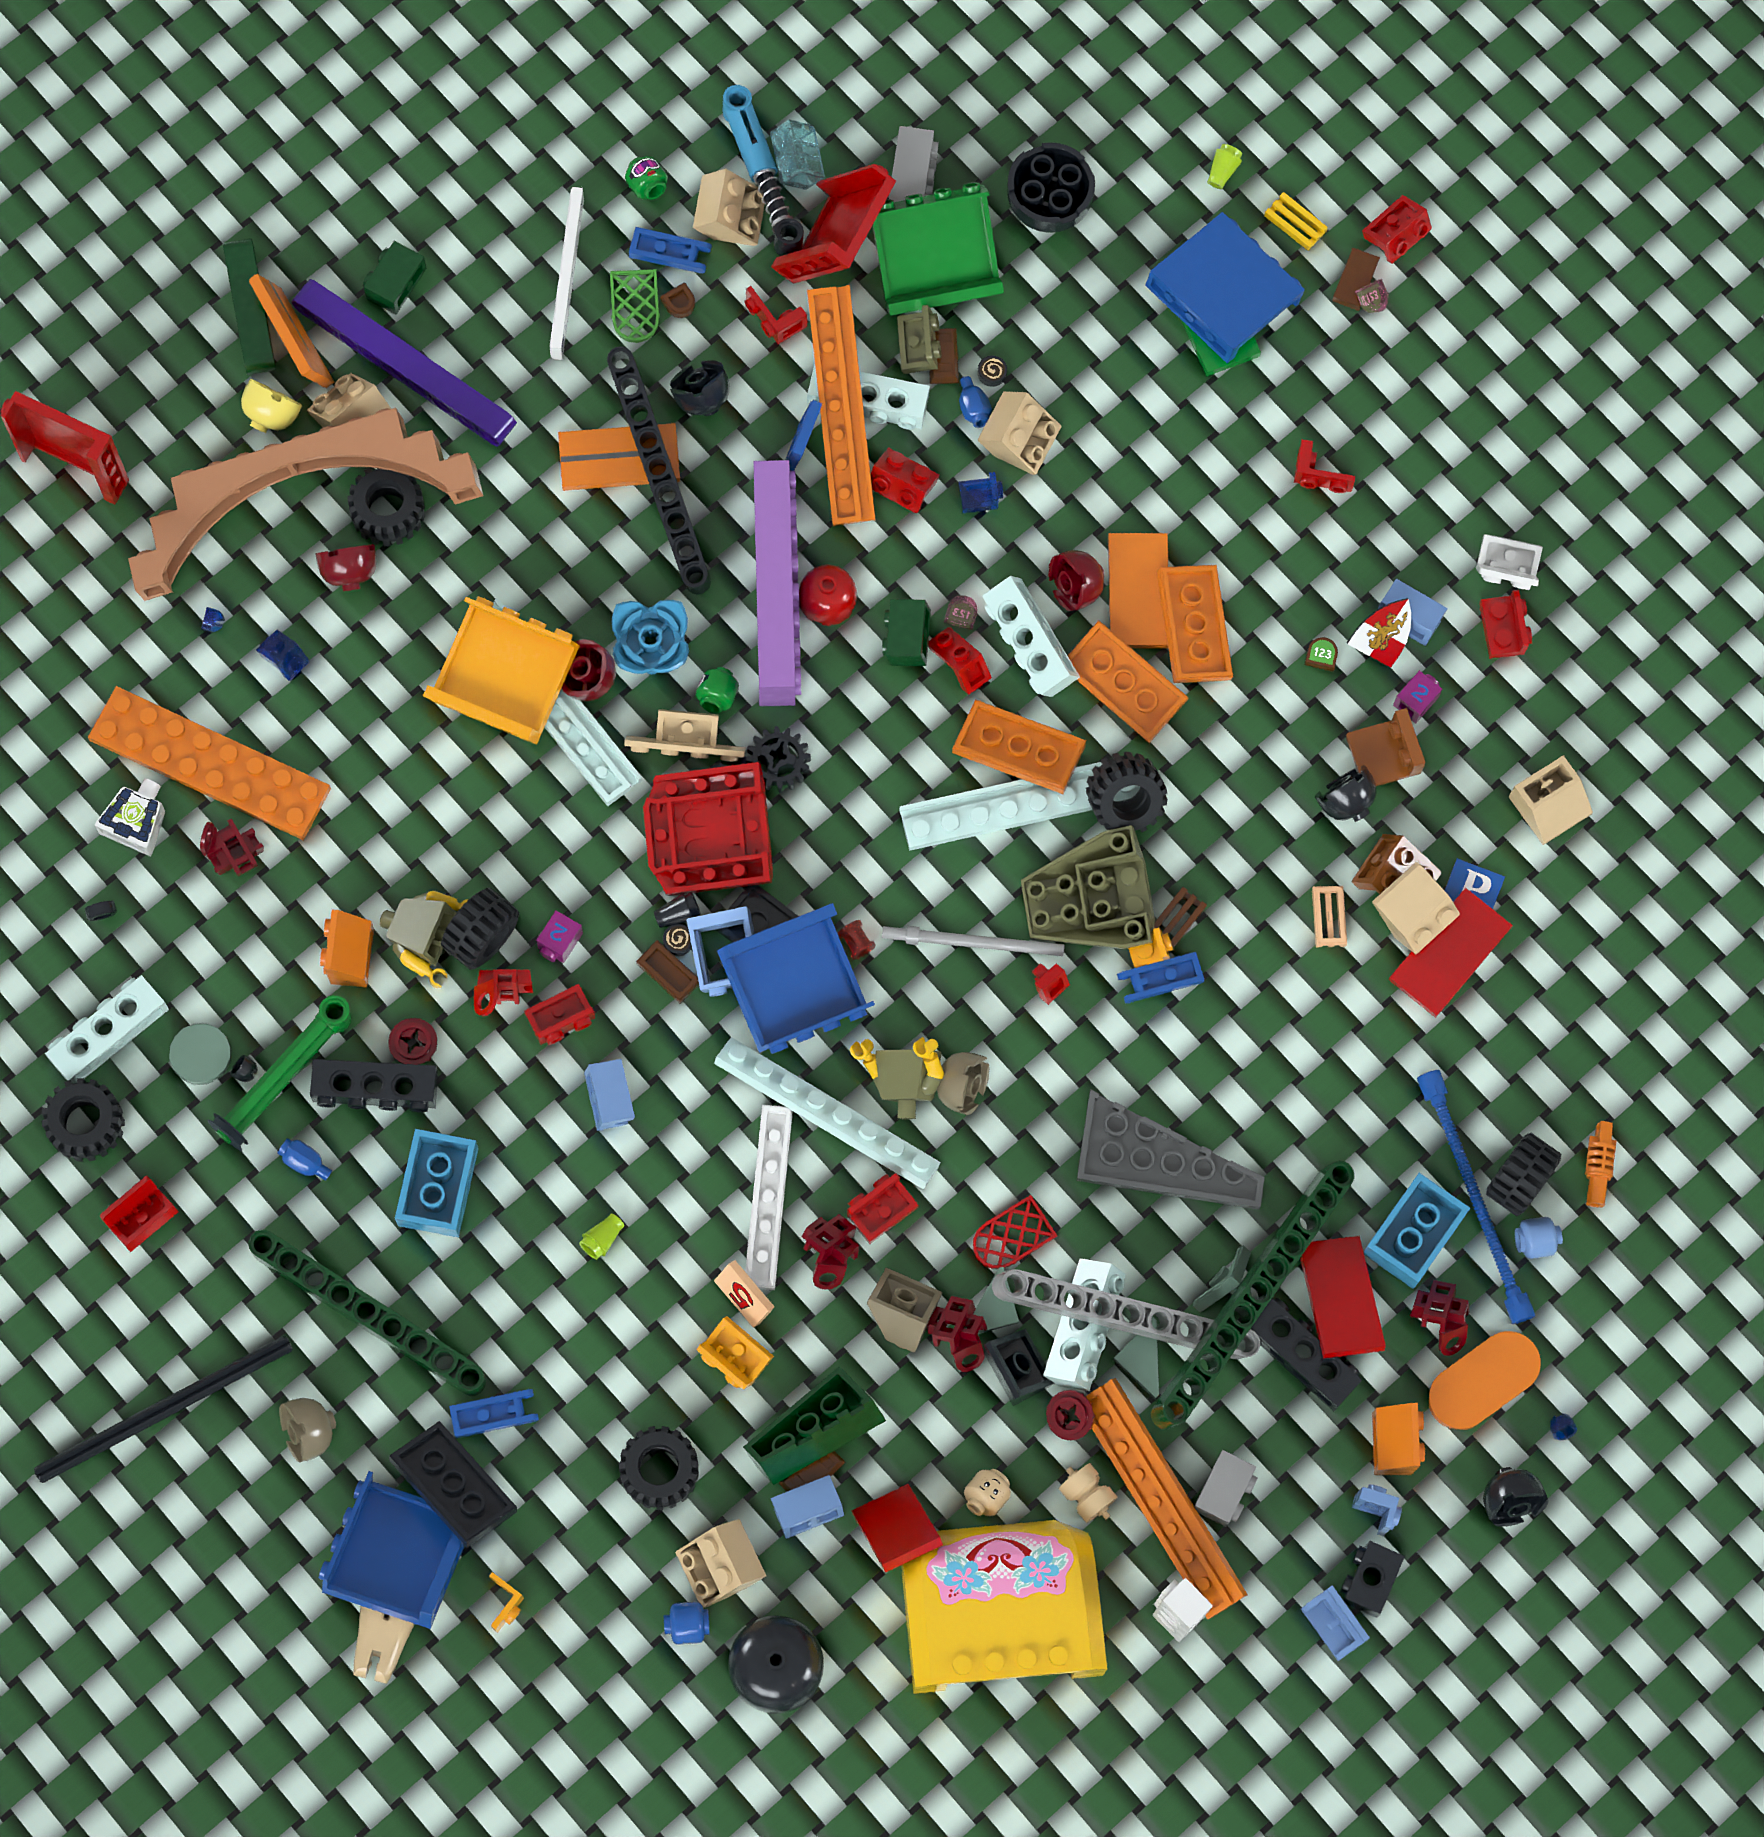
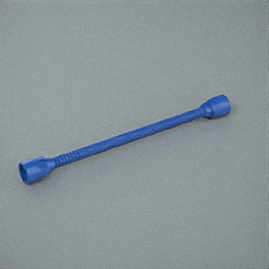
M1433 1070L1417 1077L1418 1084L1425 1101L1430 1100L1432 1107L1438 1112L1437 1115L1439 1116L1440 1123H1442L1443 1130H1445L1444 1133L1446 1134L1447 1141H1449L1451 1151L1454 1152V1159H1457L1456 1163H1458V1169L1461 1170V1177L1465 1181L1464 1184L1466 1185L1467 1192H1469L1468 1195L1471 1202L1474 1203L1473 1207H1475L1474 1210L1478 1214L1477 1217L1479 1218L1480 1225H1482L1481 1228L1485 1232L1484 1236H1487L1486 1240H1488V1246L1491 1247L1490 1251H1492L1491 1254L1495 1258L1494 1261L1496 1262L1497 1269H1499L1498 1272L1501 1273V1279L1504 1280L1503 1284H1505V1294L1507 1296L1504 1304L1512 1325L1527 1321L1536 1316L1527 1292L1522 1293L1520 1287L1515 1285V1278L1511 1274L1512 1271L1510 1270L1509 1263H1507V1259H1505V1253L1502 1252L1503 1248H1501L1502 1245L1498 1241L1499 1238L1497 1237L1496 1230H1494L1495 1227L1492 1226L1493 1222L1489 1219L1490 1215H1488L1489 1212L1485 1208L1486 1204H1484L1483 1197H1481L1482 1194L1479 1193V1186H1476L1477 1182H1475V1176L1472 1175V1168L1468 1164L1469 1161L1467 1160L1466 1153H1464L1463 1146H1461L1462 1143L1459 1142V1135H1456L1457 1131H1455V1125L1452 1124V1117L1448 1113V1107L1445 1106L1447 1102L1445 1094L1448 1093L1441 1072L1440 1070Z

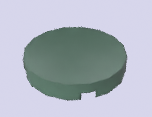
M193 1024L183 1028L174 1037L170 1046L169 1059L174 1071L182 1080L194 1085H206L214 1082L213 1080L221 1077L227 1071L231 1062L232 1049L227 1037L218 1028L209 1024Z

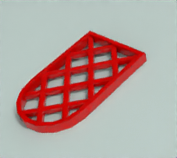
M1029 1195L991 1220L986 1221L976 1231L973 1238V1251L982 1265L991 1269L1006 1268L1016 1264L1022 1258L1057 1237V1234L1033 1197ZM1027 1202L1025 1211L1016 1210V1208ZM1031 1203L1038 1214L1029 1213ZM1009 1213L1007 1223L997 1221ZM1013 1213L1024 1216L1022 1226L1011 1224ZM1028 1217L1039 1219L1037 1230L1026 1227ZM1042 1221L1050 1232L1041 1231ZM991 1224L989 1234L981 1232L985 1227ZM994 1225L1006 1227L1004 1237L992 1235ZM1009 1228L1021 1230L1019 1241L1007 1238ZM1024 1231L1036 1234L1034 1244L1022 1242ZM1039 1234L1049 1237L1037 1245ZM978 1236L988 1238L986 1249L976 1247ZM991 1239L1003 1241L1001 1252L989 1250ZM1006 1242L1018 1245L1016 1255L1004 1253ZM1021 1246L1031 1248L1019 1256ZM978 1251L984 1253L983 1259L979 1256ZM988 1254L999 1256L998 1265L986 1262ZM1003 1257L1013 1259L1012 1261L1001 1265Z

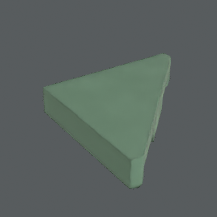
M1244 1245L1238 1247L1233 1264L1228 1269L1223 1266L1209 1282L1212 1288L1193 1301V1307L1201 1313L1241 1284L1251 1254Z
M1004 1267L998 1269L994 1278L998 1274L1005 1272ZM993 1279L973 1314L982 1316L988 1327L986 1331L979 1330L978 1334L1019 1323L1014 1303L1003 1301L994 1295L992 1290ZM1006 1279V1281H1005L1006 1288H1007V1290H1008L1009 1292H1011V1291H1010V1288H1009L1008 1281H1007V1279Z
M1153 1317L1151 1323L1157 1329V1320ZM1136 1334L1113 1360L1149 1395L1156 1399L1159 1396L1157 1340Z

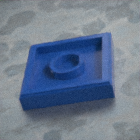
M810 401L800 420L785 459L789 460V471L795 470L803 456L822 406L820 402Z

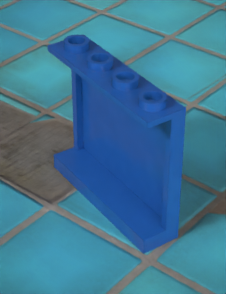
M1223 212L1150 271L1145 284L1151 292L1227 364L1236 357L1238 349L1286 308L1291 304L1297 306L1305 290L1296 278L1291 277L1281 268L1275 258L1270 257L1264 252L1255 239L1246 235L1240 229L1237 222L1228 218Z
M833 903L717 950L759 1053L770 1049L771 1054L786 1049L788 1048L787 1041L796 1038L798 1043L815 1037L813 1031L821 1027L824 1033L841 1026L840 1019L849 1017L850 1022L866 1016L867 1012L865 1009L875 1005L874 1001L866 1003L831 920V917L837 915Z
M368 1471L365 1481L359 1480L353 1496L356 1502L353 1508L348 1507L342 1521V1525L345 1526L342 1535L336 1534L330 1550V1552H333V1556L330 1562L324 1561L319 1574V1579L323 1580L322 1593L431 1629L465 1545L423 1498L373 1482V1472Z

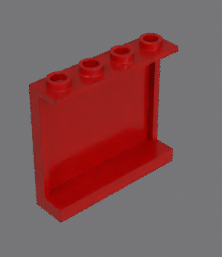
M872 164L818 181L816 185L830 196L805 239L802 250L776 257L771 267L793 284L848 269L896 180L888 175L887 169L880 165Z
M17 391L14 392L11 399L5 400L1 408V418L22 462L26 463L33 449L37 448L94 475L104 500L114 505L117 503L129 482V478L111 435Z

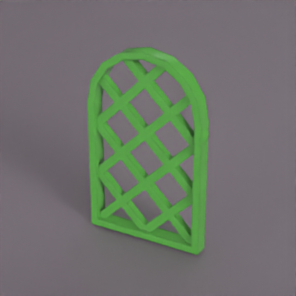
M657 269L610 271L611 319L614 330L619 337L628 342L639 343L648 340L658 329L660 317ZM638 275H649V276H648L645 280H643V279H642L641 277H639ZM618 276H628V277L623 281V280L620 279ZM633 277L641 283L635 290L627 284ZM653 277H654V288H652V287L648 284V282H649ZM613 278L620 283L615 290ZM644 286L652 292L646 299L638 294ZM623 287L631 292L625 300L617 294ZM654 295L655 307L648 302ZM634 296L642 302L636 309L628 303ZM614 297L621 302V304L616 309L614 304ZM645 305L652 310L647 318L639 313ZM624 306L632 311L626 319L618 313ZM656 314L654 326L649 320ZM635 315L643 321L637 328L629 322ZM615 316L622 321V323L618 327L615 321ZM645 324L652 328V331L647 335L640 332ZM625 325L633 330L629 336L620 331Z

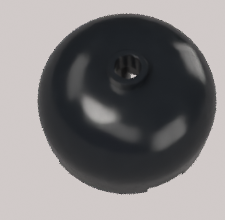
M1042 143L1039 147L1027 152L1023 151L1013 162L1007 183L1008 201L1017 218L1026 226L1046 233L1065 231L1078 224L1088 213L1095 191V176L1085 161V157L1076 149L1060 143Z
M767 1616L748 1624L734 1640L728 1660L729 1675L735 1691L746 1704L770 1714L787 1713L806 1704L817 1691L824 1671L823 1652L816 1636L803 1623L786 1616ZM771 1656H780L782 1663L779 1666H773L770 1663Z

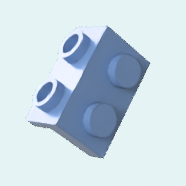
M1369 1484L1368 1488L1362 1487L1355 1495L1352 1508L1381 1516L1377 1535L1384 1536L1399 1523L1402 1508L1397 1506L1399 1497L1386 1494L1387 1489Z

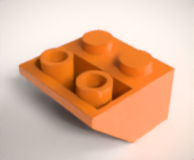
M334 909L331 911V919H325L324 937H327V948H322L320 966L324 967L323 972L328 976L330 984L367 987L374 935L372 921Z
M1418 1403L1376 1408L1372 1412L1374 1475H1412L1420 1467V1463L1425 1461L1424 1443H1419V1431L1424 1429L1423 1412L1418 1411Z

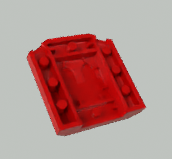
M759 762L655 775L652 790L643 806L648 866L663 887L666 895L672 896L682 893L688 894L772 883L773 865L765 782Z

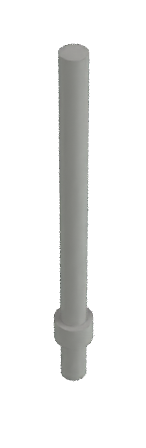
M883 926L882 931L883 939L906 941V944L918 945V942L1055 956H1063L1064 944L926 931L919 930L920 927L907 926V929Z

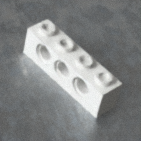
M1185 1578L1180 1583L1176 1580L1172 1581L1162 1591V1594L1153 1604L1157 1609L1152 1616L1180 1642L1205 1617L1213 1605Z

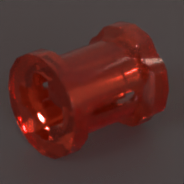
M855 920L847 924L837 933L839 938H843L850 948L853 960L867 955L876 946L875 942L870 941L863 931L861 920Z

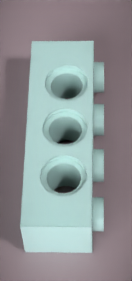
M815 364L807 393V406L812 400L819 402ZM859 371L862 396L871 395L875 398L871 402L863 401L865 418H869L872 422L878 424L886 422L898 424L899 427L908 430L922 429L930 386ZM900 401L904 405L900 408H894L889 403Z
M1009 576L983 595L987 603L985 605L987 613L993 620H997L1002 628L999 631L1002 638L1014 648L1016 652L1014 655L1015 660L1022 669L1027 670L1031 677L1029 683L1037 694L1053 697L1080 678L1021 578ZM1016 606L1018 609V615L1016 619L1012 621L1010 618V612L1012 608ZM1031 631L1033 634L1032 642L1026 645L1025 636ZM1043 656H1046L1048 664L1044 670H1041L1040 660Z
M142 975L137 979L132 978L121 987V992L113 999L107 998L102 1001L97 1007V1012L92 1016L80 1019L73 1026V1031L65 1038L59 1037L54 1040L48 1047L49 1051L45 1054L67 1081L71 1080L73 1084L77 1083V1078L85 1079L169 1009L164 1000ZM126 1005H137V1009L133 1014H122V1010ZM109 1023L113 1025L110 1033L106 1035L98 1034V1030L103 1024ZM78 1044H89L88 1050L84 1054H74V1049Z
M1080 1258L1072 1284L1119 1295L1124 1288L1126 1274L1110 1263ZM1069 1294L1066 1301V1305L1071 1308L1073 1305V1298ZM1095 1300L1093 1308L1100 1315L1102 1305L1098 1300ZM1062 1316L1043 1376L1060 1386L1090 1391L1092 1381L1097 1374V1365L1101 1352L1106 1345L1109 1327Z

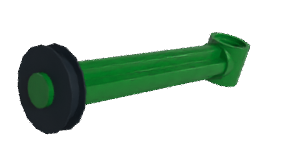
M336 995L325 998L319 1006V1012L315 1019L223 1119L214 1113L215 1120L211 1121L208 1119V1123L218 1136L240 1151L243 1150L241 1148L242 1143L248 1145L247 1140L242 1134L331 1036L343 1032L351 1024L350 1008L344 998ZM333 1009L343 1011V1015L339 1019L334 1020L327 1017L328 1013Z

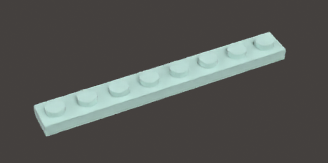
M732 1037L715 1059V1065L923 1190L941 1163Z

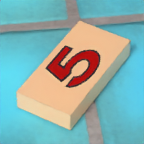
M736 1260L729 1263L714 1280L753 1328L759 1325L774 1309V1305Z

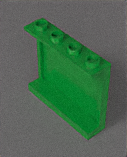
M974 182L963 185V189L951 191L950 188L935 190L933 195L922 196V194H912L906 196L903 201L894 202L891 199L885 201L872 227L885 307L890 316L922 310V305H928L932 308L1004 293L1003 283L998 273L987 200L989 191L984 185Z

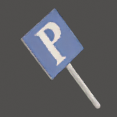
M1457 858L1444 891L1454 902L1466 887L1493 909L1505 876Z

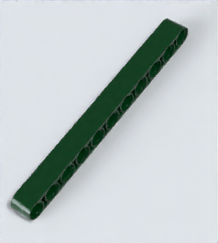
M1336 1161L1323 1168L1316 1175L1154 1405L1151 1417L1157 1427L1167 1430L1184 1423L1353 1183L1355 1173L1349 1163ZM1332 1172L1338 1176L1339 1183L1333 1179ZM1316 1195L1322 1199L1323 1206L1317 1202ZM1300 1218L1306 1222L1307 1229L1302 1227ZM1284 1241L1289 1244L1291 1252L1285 1249ZM1267 1264L1272 1266L1274 1276L1268 1272ZM1251 1287L1256 1290L1258 1299L1252 1296ZM1234 1311L1240 1314L1241 1323L1235 1319ZM1218 1334L1224 1339V1347L1218 1343ZM1201 1358L1207 1362L1208 1371L1202 1368L1200 1364ZM1184 1382H1186L1190 1386L1191 1395L1185 1392L1183 1387ZM1167 1406L1173 1410L1174 1419L1167 1415Z

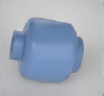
M1549 1217L1522 1220L1519 1228L1515 1229L1517 1250L1519 1253L1523 1252L1529 1259L1553 1256L1557 1251L1558 1244H1562L1563 1241L1560 1226H1555Z

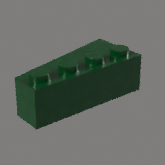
M839 1366L743 1446V1448L761 1473L775 1485L884 1423L886 1419L874 1400Z

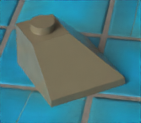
M885 1268L868 1299L867 1305L885 1339L894 1343L899 1348L915 1353L943 1292Z

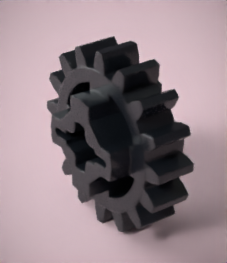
M775 726L773 734L764 729L763 738L754 736L753 743L755 746L747 747V753L751 756L746 757V764L755 763L759 760L768 769L767 773L762 770L766 791H770L772 786H777L778 792L782 793L784 785L793 790V781L796 780L802 783L804 781L802 773H809L810 766L806 763L811 761V754L805 753L808 750V744H799L801 735L798 733L794 737L790 736V728H787L784 733H780L778 726ZM789 746L796 751L798 758L790 753ZM781 751H783V759H780L774 768L773 759L776 760L780 756ZM785 773H790L786 776L779 777Z

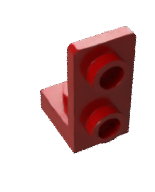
M752 286L746 288V300H744L748 311L753 316L757 314L762 321L760 323L762 330L768 338L773 337L777 344L807 327V314L801 306L795 310L789 309L783 312L776 321Z
M1302 439L1298 450L1293 483H1299L1302 487L1310 489L1317 487L1329 488L1334 493L1351 492L1355 483V476L1314 469L1317 452H1312L1313 441Z
M947 627L928 641V648L954 670L962 690L968 695L992 678L982 653L952 628Z

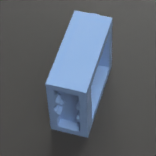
M746 906L687 919L700 990L704 993L709 992L710 997L727 994V988H732L728 978L710 982L701 932L743 924L745 937L754 935L751 912Z

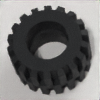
M371 468L364 470L365 476L358 475L355 478L356 485L351 484L349 489L351 496H348V505L357 532L360 531L361 536L365 540L370 537L372 544L378 545L380 541H383L384 546H391L393 541H396L397 545L403 543L402 538L404 537L410 540L414 537L413 530L419 531L421 528L420 520L424 521L425 517L420 485L417 484L416 478L379 468L374 471ZM384 495L397 496L404 501L396 513L388 516L377 515L370 510V507L377 498Z
M1124 752L1123 756L1115 753L1112 754L1113 758L1107 760L1105 757L1101 760L1102 765L1100 767L1095 765L1092 769L1094 776H1088L1087 779L1089 787H1086V794L1097 820L1107 830L1130 825L1134 827L1135 831L1139 829L1141 832L1148 830L1146 826L1149 824L1154 826L1158 822L1156 817L1163 815L1165 812L1163 806L1167 805L1168 801L1166 786L1156 767L1148 758L1144 759L1143 755L1136 753L1134 757L1131 752ZM1131 785L1140 786L1139 791L1131 799L1113 801L1115 795L1124 787Z
M492 888L483 889L473 895L452 918L443 934L441 946L469 970H474L490 960L504 945L517 924L519 911Z
M77 1078V1083L74 1084L71 1080L64 1082L66 1087L63 1089L57 1086L53 1090L55 1092L54 1097L52 1098L48 1095L45 1100L48 1106L47 1108H42L41 1113L44 1117L42 1127L46 1131L47 1138L57 1151H60L69 1159L73 1157L76 1161L83 1162V1158H87L89 1161L96 1160L95 1156L98 1154L102 1157L108 1154L106 1150L109 1147L114 1150L118 1145L115 1141L116 1138H122L123 1131L121 1126H125V1119L122 1116L123 1110L113 1093L105 1085H99L96 1080L92 1079L86 1082L84 1078ZM90 1105L99 1109L100 1119L92 1131L82 1135L68 1132L67 1120L76 1108Z
M1532 1132L1526 1134L1488 1185L1486 1195L1516 1217L1521 1215L1552 1175L1561 1161L1562 1154Z
M655 1426L648 1427L649 1430L642 1432V1430L637 1432L636 1437L630 1438L626 1442L625 1450L622 1449L621 1461L619 1462L621 1481L627 1494L629 1493L636 1503L640 1502L643 1504V1507L649 1509L650 1507H656V1510H663V1507L667 1506L673 1508L676 1506V1503L684 1502L688 1498L687 1495L693 1492L695 1488V1483L699 1476L697 1454L690 1440L687 1437L684 1438L681 1432L676 1429L671 1431L666 1426H662L661 1429H655ZM655 1451H665L672 1454L678 1464L676 1476L664 1485L650 1484L641 1475V1462L648 1454Z

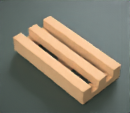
M1343 886L1313 887L1312 899L1316 948H1321L1322 946L1334 947L1335 945L1346 947L1347 934ZM1320 893H1324L1327 938H1323ZM1331 893H1336L1339 938H1334Z

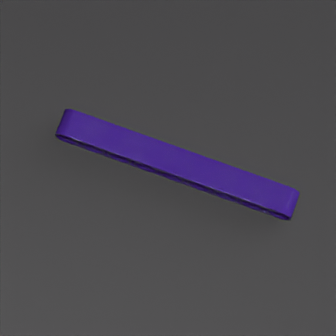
M309 279L291 301L294 308L302 315L492 445L499 447L516 426V420L507 411L315 280Z

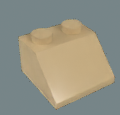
M1417 861L1372 901L1394 938L1414 954L1422 950L1460 915L1450 896Z

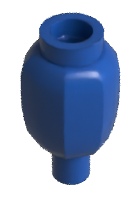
M970 376L963 377L960 380L963 390L959 397L963 416L968 422L973 423L975 428L984 427L992 412L989 399L981 388L974 386Z
M287 1138L277 1154L282 1156L285 1165L302 1175L312 1176L316 1174L326 1181L332 1173L331 1169L322 1164L320 1154L301 1140L292 1141Z

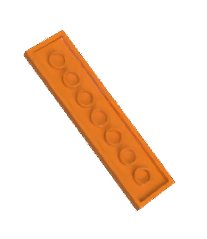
M118 686L115 687L88 736L89 741L303 841L331 790L330 785Z

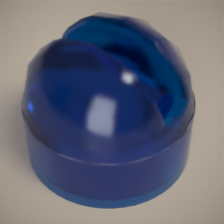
M207 607L201 630L216 632L222 629L223 625L216 621H225L223 614L217 609Z
M1561 1413L1562 1416L1559 1417L1554 1415L1550 1421V1430L1554 1439L1567 1440L1573 1437L1577 1432V1427L1570 1415Z

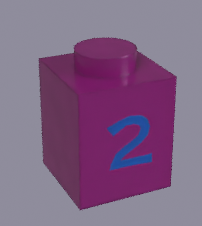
M1419 670L1396 696L1393 706L1398 710L1407 708L1411 721L1416 724L1437 701L1442 688L1439 687V682L1433 676L1425 675Z
M555 911L536 940L538 949H540L539 953L551 962H555L557 959L564 963L583 935L582 925Z

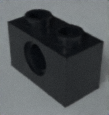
M1369 1541L1365 1548L1359 1546L1352 1562L1357 1565L1353 1576H1346L1340 1592L1345 1594L1343 1598L1344 1603L1377 1618L1384 1608L1405 1556L1373 1541ZM1365 1570H1372L1377 1574V1585L1370 1586L1364 1582L1363 1572Z

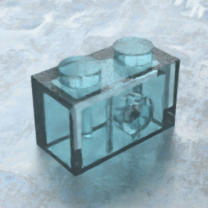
M789 119L770 132L782 185L807 190L825 178L814 125Z

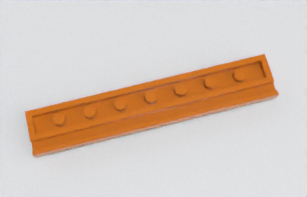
M850 285L807 290L819 402L822 403L820 413L832 524L835 526L876 521Z
M1113 1378L1085 1396L1088 1401L1092 1402L1093 1413L1096 1415L1093 1419L1092 1430L1183 1580L1186 1578L1213 1605L1205 1615L1207 1620L1247 1596L1248 1594L1118 1380Z

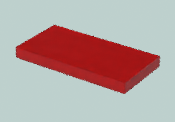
M1466 887L1453 902L1460 915L1417 954L1411 951L1389 977L1390 982L1435 1018L1513 926Z
M1360 1236L1311 1242L1300 1259L1323 1359L1385 1351L1386 1344Z

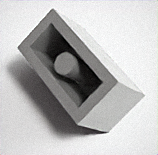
M1222 1450L1194 1505L1197 1512L1227 1527L1230 1520L1237 1522L1244 1508V1505L1239 1502L1244 1492L1251 1493L1258 1477L1253 1475L1256 1466Z

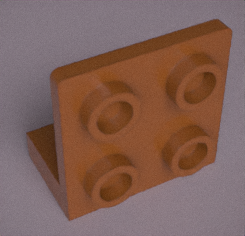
M1407 708L1395 711L1391 721L1348 732L1346 735L1358 773L1361 772V766L1365 765L1371 773L1376 786L1419 775L1424 768L1425 760Z
M1383 834L1351 882L1358 889L1373 890L1381 894L1416 861L1435 881L1441 875V871L1403 835Z

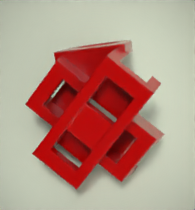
M480 970L477 986L474 987V1010L476 1014L483 1017L488 1016L494 1010L496 1004H501V1001H514L515 1004H520V993H533L530 970ZM486 994H489V1004L482 1010V999Z

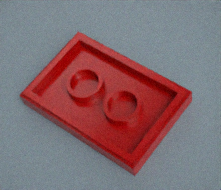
M909 1484L851 1510L885 1572L943 1545L939 1534Z

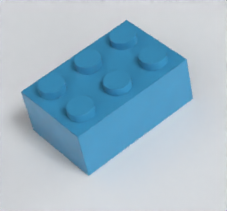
M415 1129L395 1215L398 1226L459 1238L479 1149L476 1140Z
M1418 1173L1364 1250V1255L1414 1289L1468 1213L1470 1207L1421 1173Z

